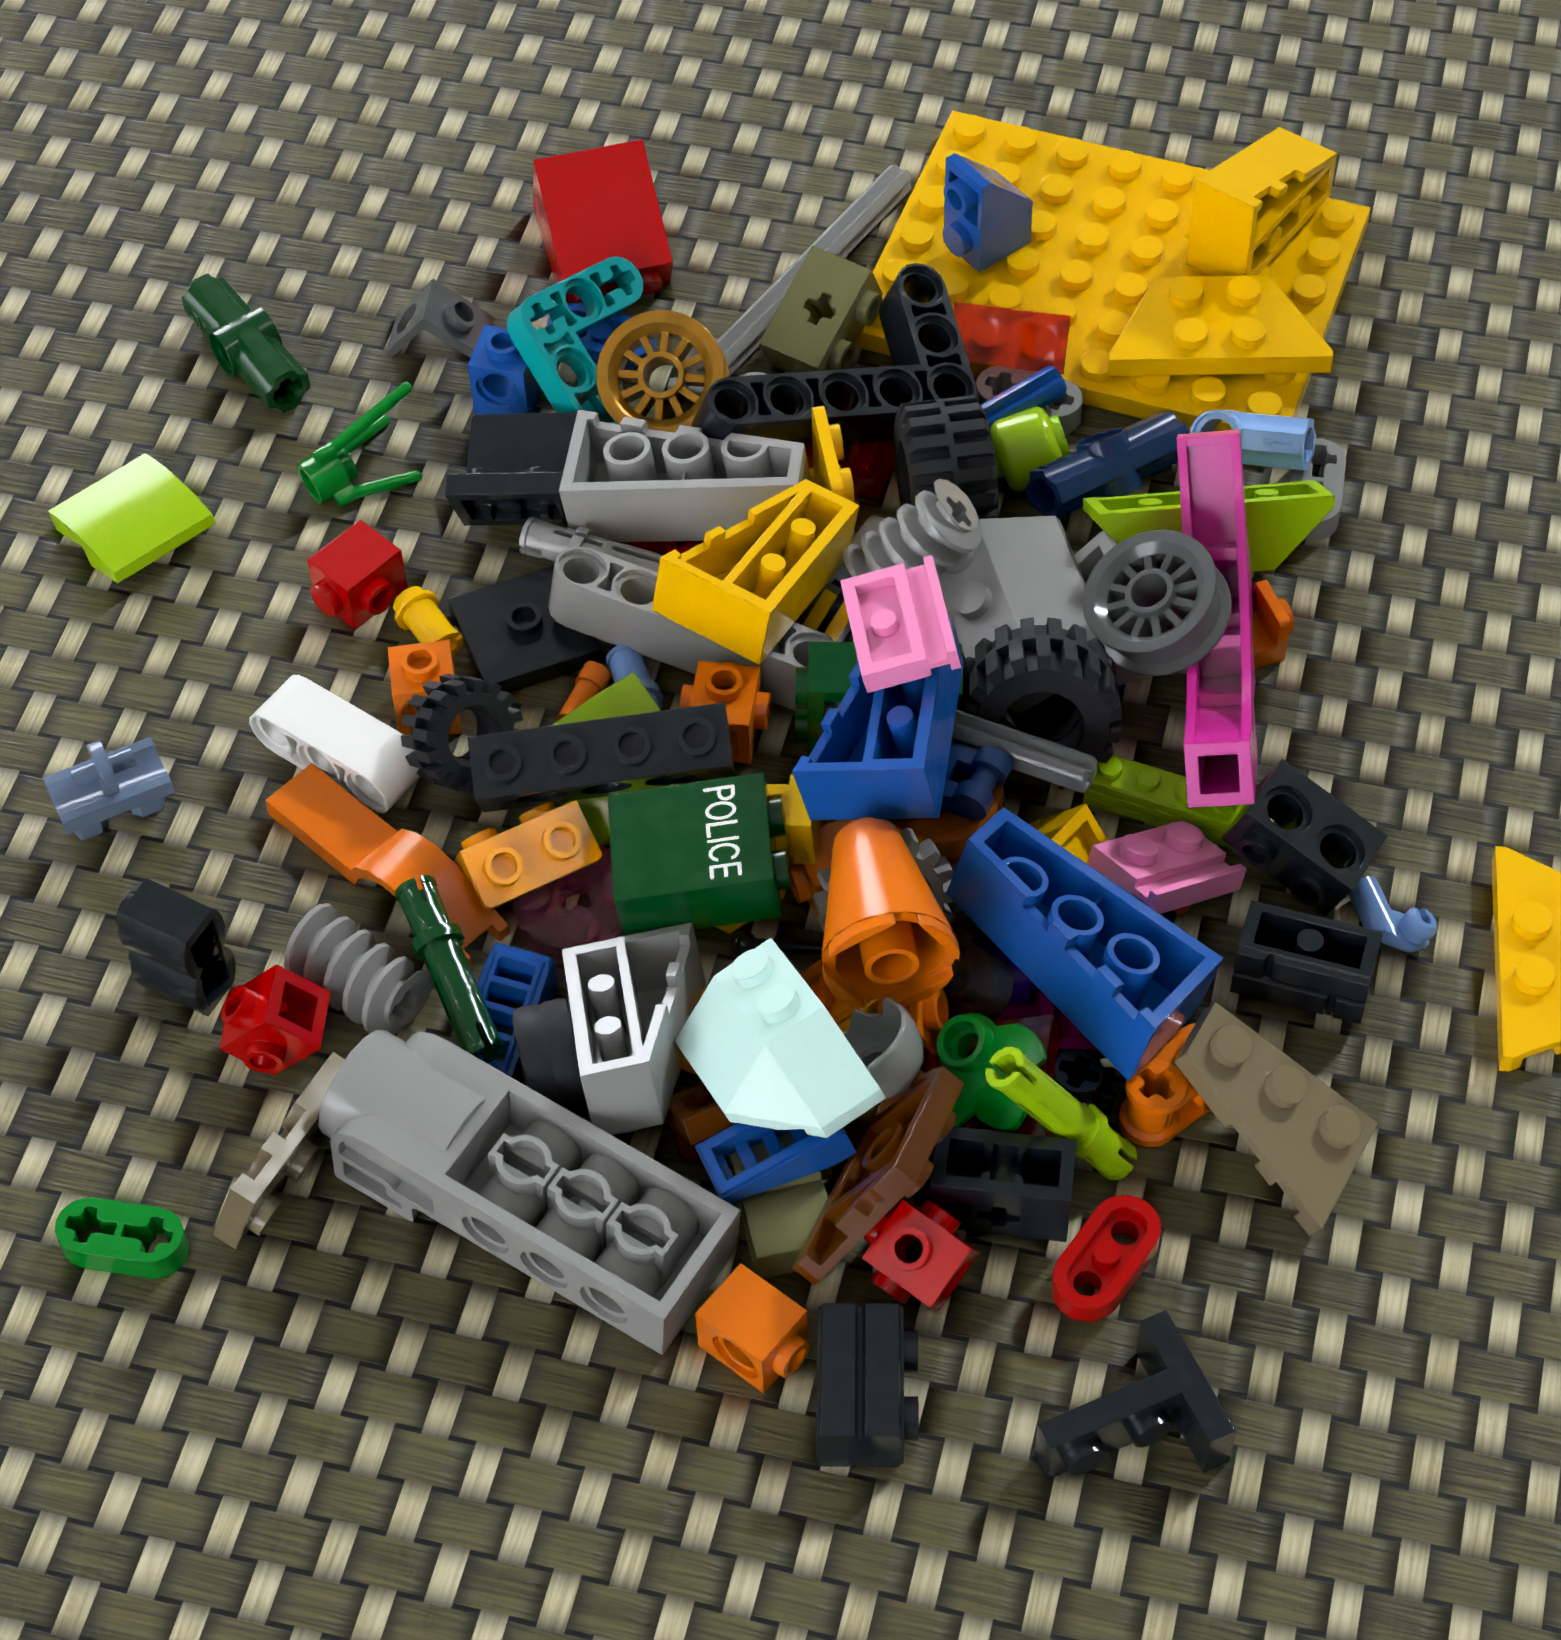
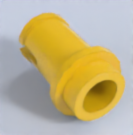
M413 586L400 593L393 604L395 611L394 619L398 626L404 630H410L420 643L450 640L452 656H454L463 645L464 638L460 632L454 629L438 608L439 600L434 592L423 590L419 586Z

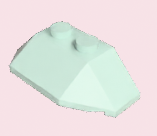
M772 938L755 949L742 953L731 965L714 975L675 1040L685 1058L730 1122L776 1130L804 1129L807 1135L828 1138L886 1099L882 1090L825 1006Z

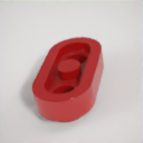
M1118 1195L1106 1199L1094 1210L1059 1257L1053 1269L1051 1292L1055 1304L1065 1315L1083 1322L1098 1321L1112 1314L1155 1256L1159 1246L1161 1222L1156 1210L1148 1202L1131 1195ZM1117 1234H1128L1135 1239V1242L1129 1245H1122L1117 1243L1113 1237ZM1082 1284H1088L1095 1287L1098 1293L1093 1296H1084L1079 1294L1075 1288Z

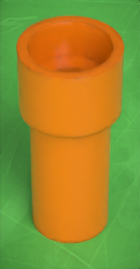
M587 661L576 677V685L559 712L557 719L560 720L575 708L605 690L612 678L610 671L598 662Z

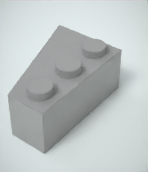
M693 922L562 949L579 1073L591 1122L610 1135L630 1133L642 1128L664 1124L684 1057L675 1040L700 1000L702 989H704L706 984Z

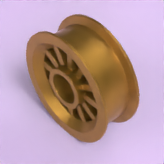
M669 310L644 312L633 316L618 326L605 342L596 370L597 388L601 401L607 412L618 424L621 423L623 417L644 419L647 421L648 429L673 433L677 431L679 425L692 427L693 419L710 386L718 379L730 377L724 353L711 333L690 316ZM661 338L660 351H655L650 340ZM672 338L681 340L676 349L674 350V352L671 354ZM641 345H643L647 353L644 359L633 353ZM692 347H694L699 352L698 354L684 360L690 352V350L692 349ZM627 361L636 365L638 370H624ZM663 365L676 367L678 378L671 389L664 392H656L650 389V376L656 368ZM703 366L705 367V375L689 374ZM622 382L638 383L623 391ZM689 386L703 387L700 397L690 391ZM642 397L633 410L628 403ZM683 398L694 404L686 412H684L680 400ZM656 403L655 418H647V414ZM667 405H672L677 417L666 419Z

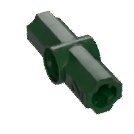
M207 273L191 281L189 290L182 297L184 310L208 338L213 354L224 372L232 378L240 375L268 409L277 408L284 413L300 405L303 395L311 388L308 373L285 349L278 330L266 311L260 307L251 310L223 277L214 278Z

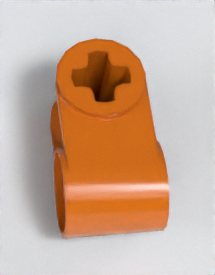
M1196 1023L1189 1024L1180 1029L1130 1082L1126 1080L1127 1099L1121 1104L1118 1123L1124 1136L1136 1145L1160 1147L1170 1142L1176 1135L1203 1115L1212 1112L1174 1063L1175 1058Z

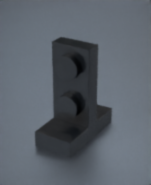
M1167 1310L1143 1319L1140 1322L1136 1355L1149 1377L1038 1424L1035 1458L1047 1480L1065 1472H1069L1073 1476L1085 1474L1101 1465L1109 1453L1132 1443L1136 1447H1146L1158 1442L1172 1430L1174 1425H1177L1203 1473L1230 1461L1236 1429Z

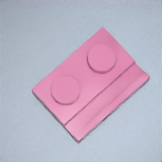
M932 555L923 557L924 565L905 569L904 563L840 581L860 671L867 693L932 676L931 669L950 664L952 670L962 668Z
M1183 820L1092 845L1087 865L1135 898L1142 900L1159 914L1238 891L1241 888L1247 870L1242 864L1230 866L1224 862L1227 853L1205 838L1204 833L1198 827Z

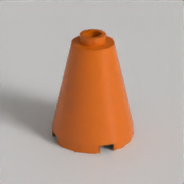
M872 817L856 819L842 828L835 836L833 842L821 956L824 983L834 997L851 1006L866 1008L864 998L884 999L885 997H892L903 1006L929 998L945 987L954 976L952 965L955 959L959 961L960 956L956 935L896 826L886 820Z

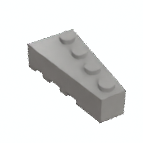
M578 410L559 494L568 528L577 530L581 526L591 528L596 531L597 536L614 542L704 541L706 532L719 525L724 530L729 529L747 519L749 509L805 479L811 481L804 443L738 433H730L724 440L707 438L702 433L701 428L679 425L677 431L673 433L648 429L647 421L644 419L623 417L620 424L600 422L597 412Z

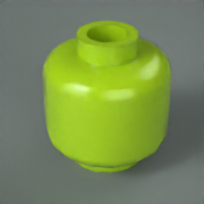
M1032 407L999 419L990 427L997 479L1004 477L1009 488L1015 492L1026 491L1025 486L1029 483L1030 471L1071 453L1058 414L1049 417L1047 412L1040 407Z

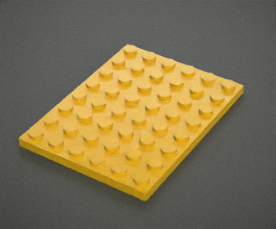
M952 110L873 270L876 281L883 293L882 301L899 271L906 265L913 263L925 264L934 268L941 275L948 291L974 377L978 378L982 371L998 365L1011 366L1032 372H1038L1046 366L1053 365L1060 372L1063 379L1073 382L1080 388L1083 395L1082 404L1140 419H1145L1158 412L1172 411L1180 422L1186 424L1188 431H1190L1193 422L1199 415L1211 410H1235L1246 413L1296 417L1312 373L1108 376L1109 353L1155 277L1211 276L1186 264L1188 238L1184 235L1186 224L1192 212L1195 179L1209 170L1184 163L1168 161ZM953 153L997 171L1033 201L1031 243L981 272H978L962 257L952 254L943 242L946 157ZM1332 198L1325 200L1258 274L1270 275L1324 340L1367 228L1371 207ZM878 315L871 326L864 327L855 347L891 356ZM1224 420L1219 422L1214 428V431L1232 430L1231 426Z

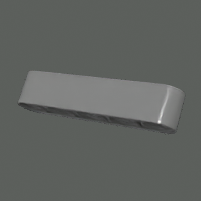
M571 547L563 550L556 557L549 599L550 615L556 622L617 646L620 644L629 646L641 655L696 674L698 660L720 663L730 661L742 665L759 666L761 692L771 693L772 703L796 711V706H803L795 705L796 667H808L809 642H835L831 637L822 632L794 622L763 662L758 665L652 611L657 572L586 547Z

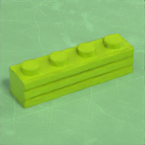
M1112 755L1106 764L1097 761V773L1091 787L1084 793L1083 803L1159 827L1183 820L1198 827L1204 833L1205 838L1212 843L1234 850L1233 847L1221 838L1243 805L1188 808L1185 776L1116 755Z

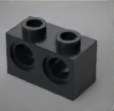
M1282 759L1256 786L1255 804L1243 805L1221 839L1237 850L1245 862L1254 867L1261 868L1287 887L1298 901L1307 906L1314 907L1326 916L1354 890L1387 838V835ZM1271 819H1273V820L1279 825V827L1276 826V825L1271 821ZM1324 858H1326V859L1330 862L1331 865H1329V864L1324 860Z

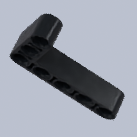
M913 263L906 265L899 271L879 308V318L894 366L737 376L718 379L707 391L693 419L692 427L701 428L702 433L707 438L724 440L730 433H738L804 443L805 448L813 447L812 407L824 406L829 425L839 424L843 445L894 441V421L899 406L902 403L966 395L975 396L976 383L948 291L941 275L934 268L925 264Z

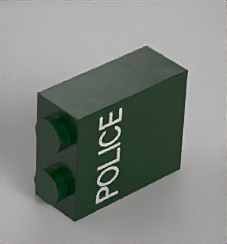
M764 772L608 795L613 897L624 936L693 922L694 929L783 917L780 890L792 889V880L787 850H776L775 837L787 835L786 820L781 796L769 798Z

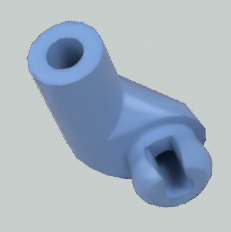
M1375 877L1361 878L1354 890L1349 894V898L1362 926L1383 932L1382 944L1407 953L1416 952L1426 948L1429 945V939L1436 934L1437 923L1434 916L1424 908L1418 910V908L1413 907L1405 914L1392 910Z

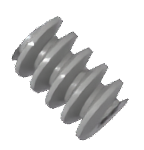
M944 479L936 480L934 482L935 494L923 490L915 496L916 507L907 503L897 509L898 520L891 517L885 518L879 523V533L869 530L861 536V545L852 543L844 549L843 559L852 577L902 563H904L905 569L924 565L923 557L932 555L938 575L941 574L945 566L954 565L962 558L963 553H970L981 543V522L968 496L950 481Z
M329 903L318 904L302 918L293 931L285 951V969L330 991L329 1005L338 1011H344L345 1016L354 1023L363 1024L365 1031L368 1033H372L375 1030H386L394 1035L400 1032L415 1019L431 995L433 982L427 971L420 970L414 973V962L405 956L395 959V949L386 943L376 945L375 935L366 929L357 931L356 922L347 916L338 917L337 909Z

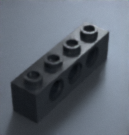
M725 702L467 737L474 798L483 813L537 806L551 801L560 803L670 786V784H686L736 776Z

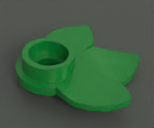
M976 1013L963 1014L951 1018L941 1028L937 1037L936 1047L941 1067H945L964 1083L952 1109L958 1115L954 1126L962 1127L976 1115L980 1121L998 1131H1016L1023 1123L1027 1113L1001 1091L989 1085L985 1075L986 1068L994 1069L1003 1078H1006V1075L989 1062L996 1052L1005 1047L1018 1048L1039 1068L1047 1059L1041 1040L1033 1031L1018 1023L998 1026L988 1017ZM978 1041L976 1049L968 1057L969 1049L975 1042Z

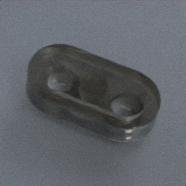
M952 928L958 941L960 956L959 961L955 959L952 965L954 976L943 987L948 1006L958 1015L976 1013L995 1021L1005 1010L1012 994L1014 984L1012 967L979 937Z

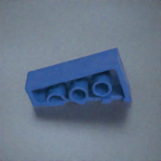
M1004 807L968 838L946 891V894L1129 1082L1195 1014L1223 960V957Z

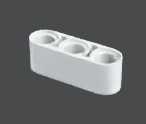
M292 675L249 717L252 731L267 748L301 769H305L313 763L374 812L386 813L420 778L416 774L420 768L410 766L405 758L406 755L415 750L402 746L401 735L404 734L303 676Z

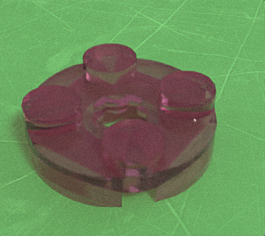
M598 845L602 852L598 862L512 900L521 937L535 952L549 956L554 961L564 962L562 949L624 936L614 904L611 849ZM577 894L589 896V902L592 904L587 909L580 905L575 906L571 911L565 909L567 905L566 899Z

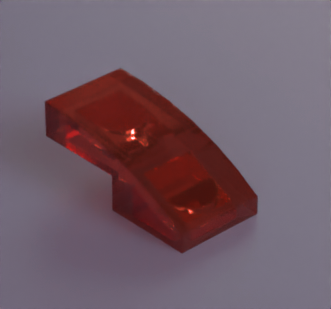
M954 301L953 311L970 363L998 365L1029 371H1039L1046 366L1053 365L1060 374H1064L1070 315Z

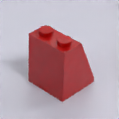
M643 139L533 160V208L555 283L607 258L617 256L633 263L640 272L643 279V292L641 296L655 293L663 285L670 284L673 260ZM616 282L605 283L599 289L604 297L609 292L619 288ZM566 293L567 304L574 302L583 303L576 295Z

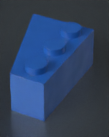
M949 612L948 616L962 668L952 670L950 664L931 669L932 676L867 693L859 662L857 661L849 675L851 686L837 709L829 708L821 722L823 733L809 757L801 756L792 771L810 820H852L864 817L876 819L940 818L964 664Z

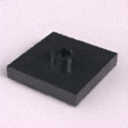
M554 565L448 599L450 614L458 631L464 638L463 643L479 678L502 686L500 691L513 692L580 670L587 661L604 662L602 647L597 638L565 627L556 622L550 615L549 599Z

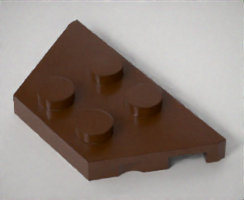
M945 1067L933 1068L927 1073L919 1071L908 1089L898 1096L883 1100L875 1105L854 1146L857 1154L848 1158L793 1266L794 1270L813 1285L820 1282L903 1196L907 1198L913 1196L931 1175L934 1164L928 1160L933 1148L943 1141L955 1125L958 1115L952 1109L964 1086V1083Z

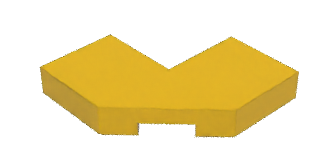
M792 773L789 781L785 823L790 859H793L794 864H817L819 830L821 826L828 824L829 820H810Z

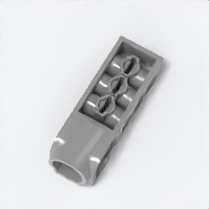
M375 1030L370 1033L346 1057L337 1070L319 1111L318 1127L322 1134L331 1139L333 1167L337 1178L411 1222L414 1221L421 1211L662 1356L738 1247L740 1209L435 1034L420 1031L412 1034L407 1042L386 1030Z

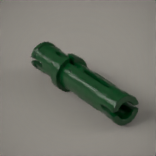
M421 875L419 879L423 887L421 890L418 889L415 878H411L397 887L395 896L402 906L414 935L411 948L415 958L425 962L460 1048L477 1058V1054L482 1053L484 1062L489 1063L500 1057L506 1049L504 1042L498 1035L461 947L465 939L461 927L457 923L450 921L436 888L437 884L434 877L431 875Z

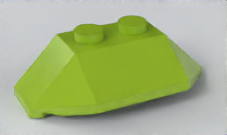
M1316 480L1244 486L1251 578L1254 577V572L1275 570L1335 507V495ZM1180 491L1083 498V510L1117 543L1136 534L1152 530H1173L1182 533Z

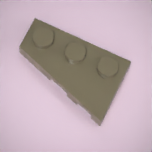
M1215 1002L1203 1010L1175 1058L1174 1063L1225 1128H1235L1259 1159L1254 1165L1270 1186L1277 1182L1299 1211L1293 1217L1307 1235L1311 1236L1323 1229L1378 1123Z
M332 1052L292 1106L281 1128L284 1129L282 1134L279 1136L272 1132L260 1148L257 1158L246 1175L242 1173L230 1188L213 1236L232 1248L237 1249L249 1230L260 1236L267 1228L282 1204V1200L274 1196L275 1192L286 1176L297 1182L319 1149L317 1145L310 1141L319 1130V1111L337 1070L344 1062V1058Z

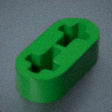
M96 1197L81 1198L63 1208L55 1223V1234L65 1258L73 1265L85 1269L149 1279L164 1278L180 1269L189 1254V1243L180 1218L172 1211L161 1207ZM92 1223H99L102 1233H91L87 1242L80 1243L76 1232H88ZM157 1233H165L168 1243H159L153 1253H146L142 1242L153 1243Z

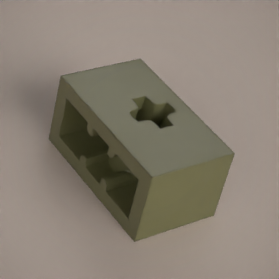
M812 245L759 341V345L770 364L787 373L849 369L855 356V344L864 327L871 326L878 317L879 308L882 303L883 293L872 270Z

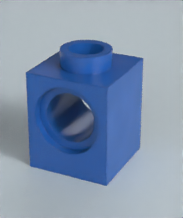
M484 325L468 363L474 413H533L542 391L541 387L512 342L507 328Z

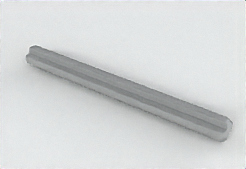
M897 165L887 167L812 245L845 258L911 190V174L907 169L901 170ZM812 245L716 341L727 360L730 375L759 346L762 335Z

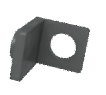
M432 279L397 312L386 352L393 356L396 355L421 330L425 329L471 358L483 326H493L495 318L435 279Z

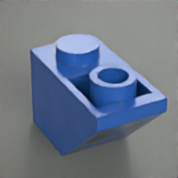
M956 153L946 157L943 242L950 252L957 257H962L978 272H981L1031 243L1033 201L997 171Z

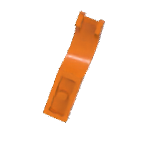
M313 763L265 800L268 813L273 819L354 885H357L363 879H369L383 886L395 896L397 887L411 878H415L417 887L421 890L423 887L419 880L420 876L431 875L434 877L437 884L436 888L450 921L457 923L461 927L465 938L461 947L470 967H472L471 957L464 949L481 934L488 931L500 942L510 934L508 924L495 909L486 910L483 907L471 880L467 879V876L460 867L437 845L416 832L405 829L396 831Z

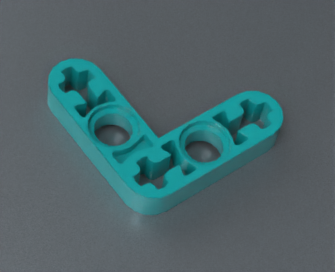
M617 256L607 258L528 297L510 312L508 316L507 331L556 413L578 412V410L597 412L600 422L618 424L607 412L601 401L596 380L597 366L578 335L619 315L641 297L643 279L633 263L625 258ZM616 282L619 288L603 297L599 288L605 283ZM566 293L574 294L581 299L586 308V317L578 316L571 311L566 302ZM549 314L553 322L545 328L535 329L531 322ZM557 362L565 363L573 369L577 377V387L569 386L562 381L557 372ZM585 394L588 400L580 405L577 399Z

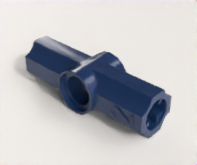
M1172 411L1158 412L1126 428L1102 431L1079 440L1075 443L1076 451L1056 458V460L1030 471V480L1025 486L1030 505L1036 508L1042 516H1056L1060 518L1083 507V498L1124 496L1138 490L1143 486L1142 478L1178 462L1176 438L1178 434L1189 433L1186 424L1180 422Z

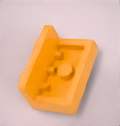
M577 800L556 808L553 801L544 803L522 814L519 817L521 824L500 834L496 827H491L461 842L464 850L459 851L454 862L465 873L467 879L471 880L486 910L499 907L600 860L602 852Z

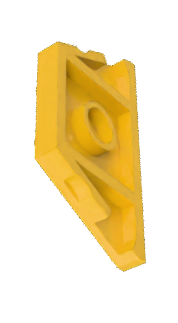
M1270 275L1155 277L1109 353L1108 376L1331 373L1334 356L1330 346Z
M1495 846L1492 857L1498 1062L1499 1071L1509 1072L1520 1068L1524 1058L1553 1049L1556 1055L1561 1054V872L1507 847Z

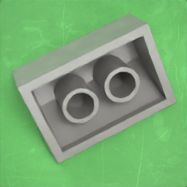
M1056 516L979 519L982 528L980 545L970 553H963L959 561L952 566H945L944 571L938 575L946 608L950 614L958 641L962 644L965 659L967 657L975 658V646L983 637L993 642L995 640V629L1007 624L1011 630L1021 627L1020 619L1034 617V625H1046L1048 617L1061 619L1062 628L1069 630L1075 623L1086 629L1087 641L1095 638V635L1086 623L1083 612V594L1086 582L1076 562L1061 521ZM1040 692L1029 694L1015 701L1009 708L1018 714H1022L1051 697L1054 693Z

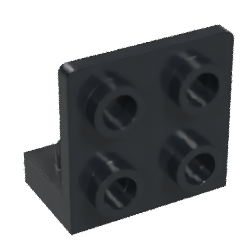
M577 412L477 414L473 416L466 473L447 474L445 497L463 525H524L529 517H535L551 524H567L559 488Z

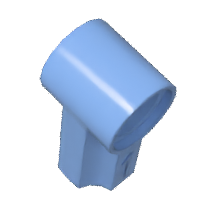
M1211 410L1199 415L1191 426L1190 433L1214 432L1217 424L1224 420L1231 426L1232 430L1240 429L1242 464L1307 471L1314 456L1316 433L1314 419L1246 413L1235 410Z

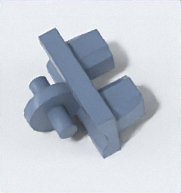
M151 737L109 753L105 752L99 740L87 744L91 757L90 760L43 777L48 794L66 834L74 832L81 840L104 833L105 828L109 824V818L131 810L133 815L141 817L161 811L165 806V796L175 793L172 781L160 760Z

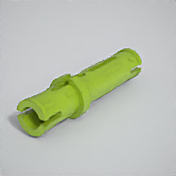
M1005 1047L991 1057L989 1062L1006 1075V1078H1003L994 1069L986 1068L985 1075L989 1085L1006 1095L1054 1134L1055 1138L1077 1140L1076 1156L1078 1158L1086 1160L1098 1170L1101 1176L1110 1181L1122 1179L1132 1171L1134 1166L1122 1158L1118 1151H1121L1129 1159L1137 1160L1136 1147L1109 1127L1107 1117L1099 1108L1093 1104L1088 1106L1085 1103L1079 1102L1032 1063L1018 1048Z

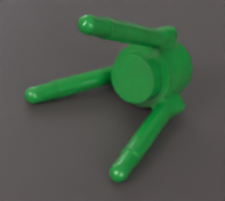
M409 382L402 383L330 443L312 452V456L296 465L305 488L318 504L321 505L333 498L337 505L342 508L358 498L421 481L422 473L415 470L356 486L351 484V480L358 477V471L349 454L390 424L391 419L385 414L412 391V385Z

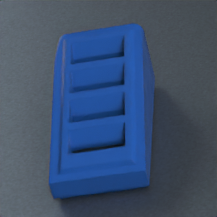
M494 943L477 983L494 1025L514 1030L512 1011L515 1008L497 1004L498 998L523 1006L539 1005L545 1001L552 1000L558 987L555 962L552 958L502 943ZM498 1032L506 1049L504 1051L506 1053L504 1060L495 1059L487 1064L516 1080L522 1065L515 1032H513V1035ZM477 1054L478 1058L484 1061L483 1056Z
M736 1123L695 1145L719 1198L730 1204L826 1169L857 1154L844 1127L828 1138L808 1136L804 1129L776 1130ZM791 1133L795 1144L783 1149L778 1137ZM764 1143L770 1157L759 1163L751 1147ZM737 1152L745 1171L733 1176L725 1156Z

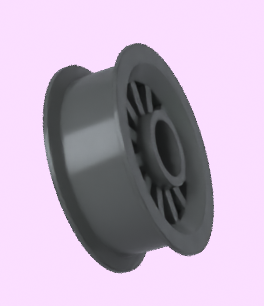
M1173 530L1142 532L1115 545L1093 568L1083 594V612L1086 623L1095 637L1105 646L1106 653L1121 668L1143 676L1173 674L1194 665L1204 658L1223 636L1229 623L1232 607L1229 586L1221 572L1215 567L1213 559L1206 548L1193 537Z

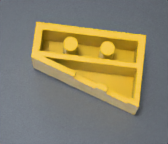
M1278 127L1195 179L1192 212L1184 232L1185 237L1188 238L1186 264L1211 276L1258 275L1331 195L1337 153Z
M807 479L795 484L749 509L747 519L727 530H724L719 525L706 532L703 543L682 554L675 549L660 557L652 611L760 665L844 563L843 551L851 544L860 505Z

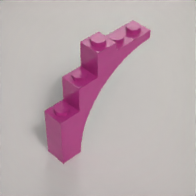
M1240 429L1178 434L1176 440L1182 533L1199 541L1209 552L1215 567L1221 572L1229 586L1232 601L1229 623L1217 645L1204 658L1187 668L1184 757L1188 808L1255 804L1258 753L1254 710L1256 681L1251 623L1253 597Z

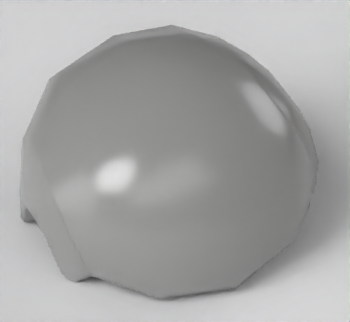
M885 997L882 1002L883 1012L870 1014L859 1009L853 1011L848 1030L842 1033L870 1072L886 1099L900 1095L908 1089L918 1074L923 1063V1040L916 1023L906 1007L892 997Z

